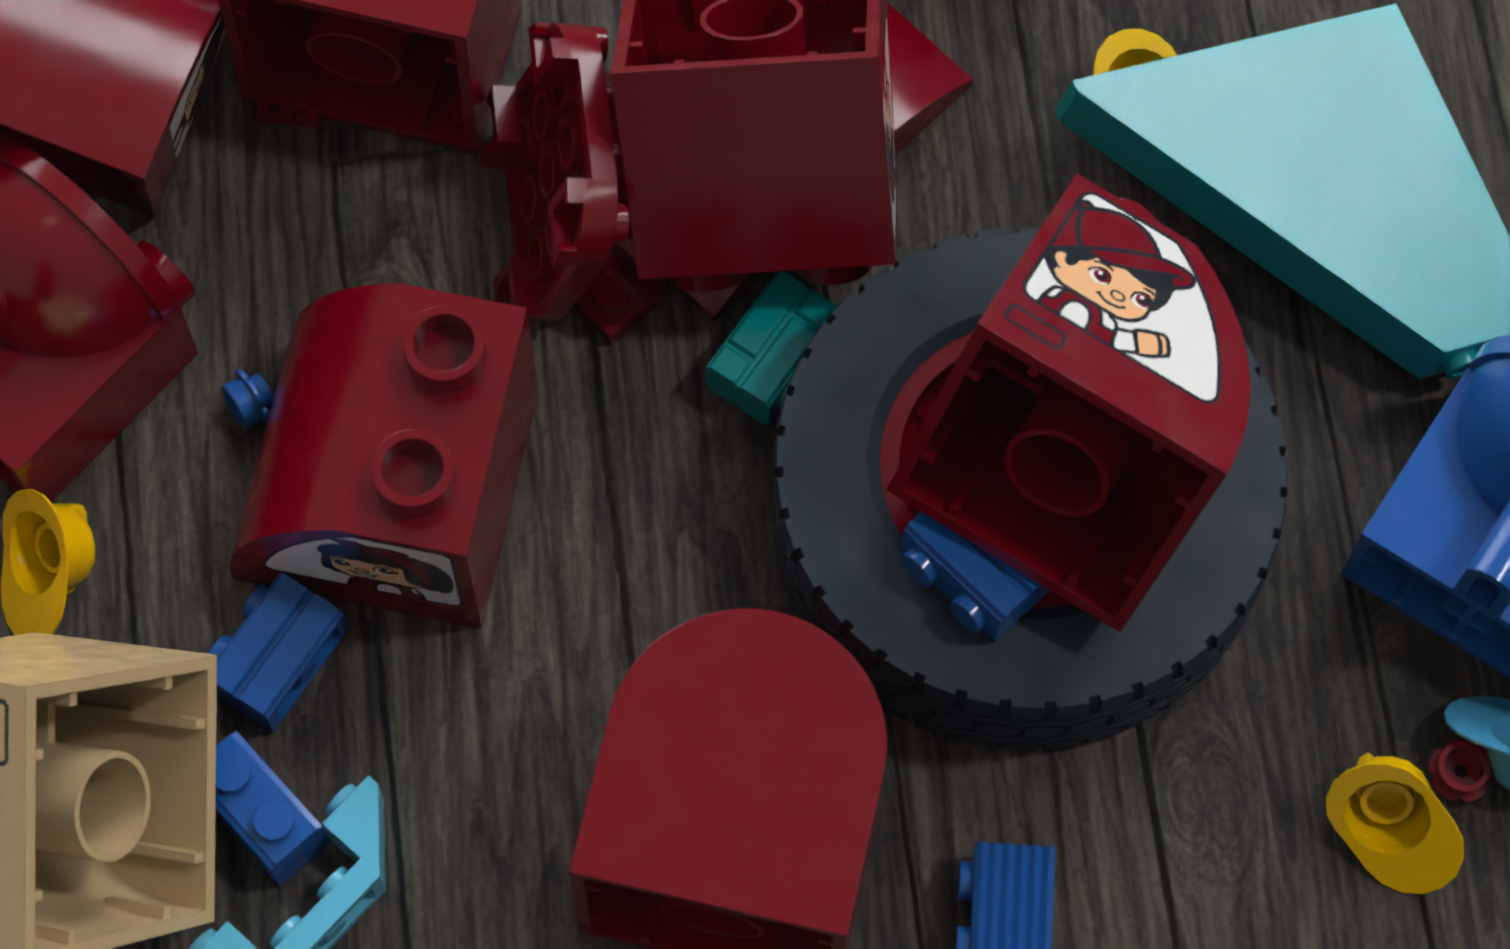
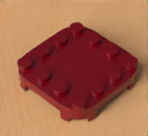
M535 22L528 28L531 64L516 86L492 85L486 98V102L491 108L493 137L488 144H480L481 168H502L505 171L513 257H509L492 281L496 302H511V305L526 307L530 321H558L561 318H566L568 311L575 302L586 292L587 287L600 270L605 268L613 243H624L629 232V213L625 204H618L617 182L622 171V155L619 145L613 144L611 122L614 117L615 102L613 87L606 85L604 63L608 54L607 30L605 27L588 26L585 24Z

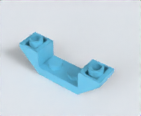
M369 775L357 787L349 784L335 795L325 810L328 817L322 823L328 838L355 864L350 870L345 866L338 868L325 880L317 892V897L321 900L303 919L298 915H294L278 929L270 941V945L274 949H331L386 891L384 798L378 783ZM227 921L217 932L213 928L206 930L188 949L257 948Z

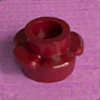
M1463 739L1452 740L1445 748H1437L1429 758L1428 771L1434 777L1432 786L1443 798L1450 801L1460 798L1463 802L1469 803L1480 799L1486 793V783L1492 779L1493 771L1487 753L1479 745ZM1455 767H1463L1466 770V775L1458 777L1454 772Z

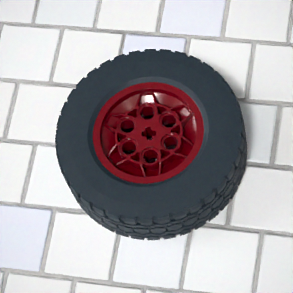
M1020 227L1018 233L1009 234L1008 228L977 231L975 238L967 239L966 235L963 234L935 242L933 250L928 252L925 247L896 260L894 269L891 271L886 266L863 282L859 287V295L852 292L831 313L828 319L830 324L824 322L805 349V358L801 357L786 389V394L788 395L782 401L774 441L771 513L776 554L780 559L779 567L791 598L794 597L795 599L793 605L802 620L828 633L855 657L873 684L883 708L903 720L910 716L916 719L915 726L945 737L947 732L958 735L956 740L958 742L988 748L989 742L1000 743L999 749L1031 751L1034 744H1042L1043 750L1071 747L1077 745L1078 739H1085L1086 743H1090L1118 734L1120 731L1119 727L1125 726L1128 730L1157 715L1159 708L1166 709L1191 691L1194 683L1204 679L1222 659L1223 653L1230 648L1243 627L1270 570L1278 549V539L1282 535L1287 507L1286 499L1284 498L1288 494L1287 457H1282L1286 453V446L1280 416L1273 417L1277 411L1274 397L1266 377H1258L1260 365L1244 340L1249 362L1251 391L1249 417L1240 449L1228 474L1121 633L1051 590L995 642L982 630L978 633H972L964 628L953 616L949 607L951 600L934 584H931L929 587L920 585L905 570L901 562L903 554L898 551L903 530L921 511L886 489L977 323L1040 230V228Z

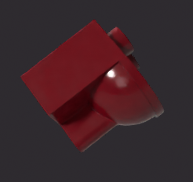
M0 134V481L14 493L18 490L32 488L44 494L52 503L199 354L182 312V308L196 294V290L185 274L159 249L144 240H141L136 245L125 231L98 205L94 198L67 172L49 163L42 156L19 141Z

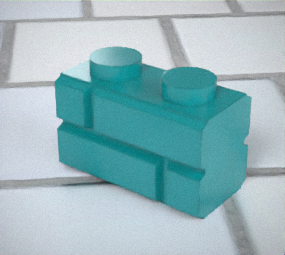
M777 271L706 366V385L711 391L731 404L738 405L742 411L762 424L769 425L779 410H781L782 401L788 395L786 394V389L801 357L805 358V349L824 322L830 324L828 322L829 316L838 306L814 290H808L806 285L784 271Z

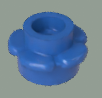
M238 369L234 371L236 378L220 387L230 412L244 430L258 423L266 426L269 418L268 410L271 409L274 400L273 393L268 384L258 373L248 378V375L243 370Z

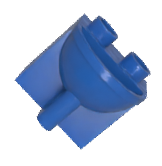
M1503 335L1490 339L1480 348L1361 533L1340 575L1509 679L1510 335Z

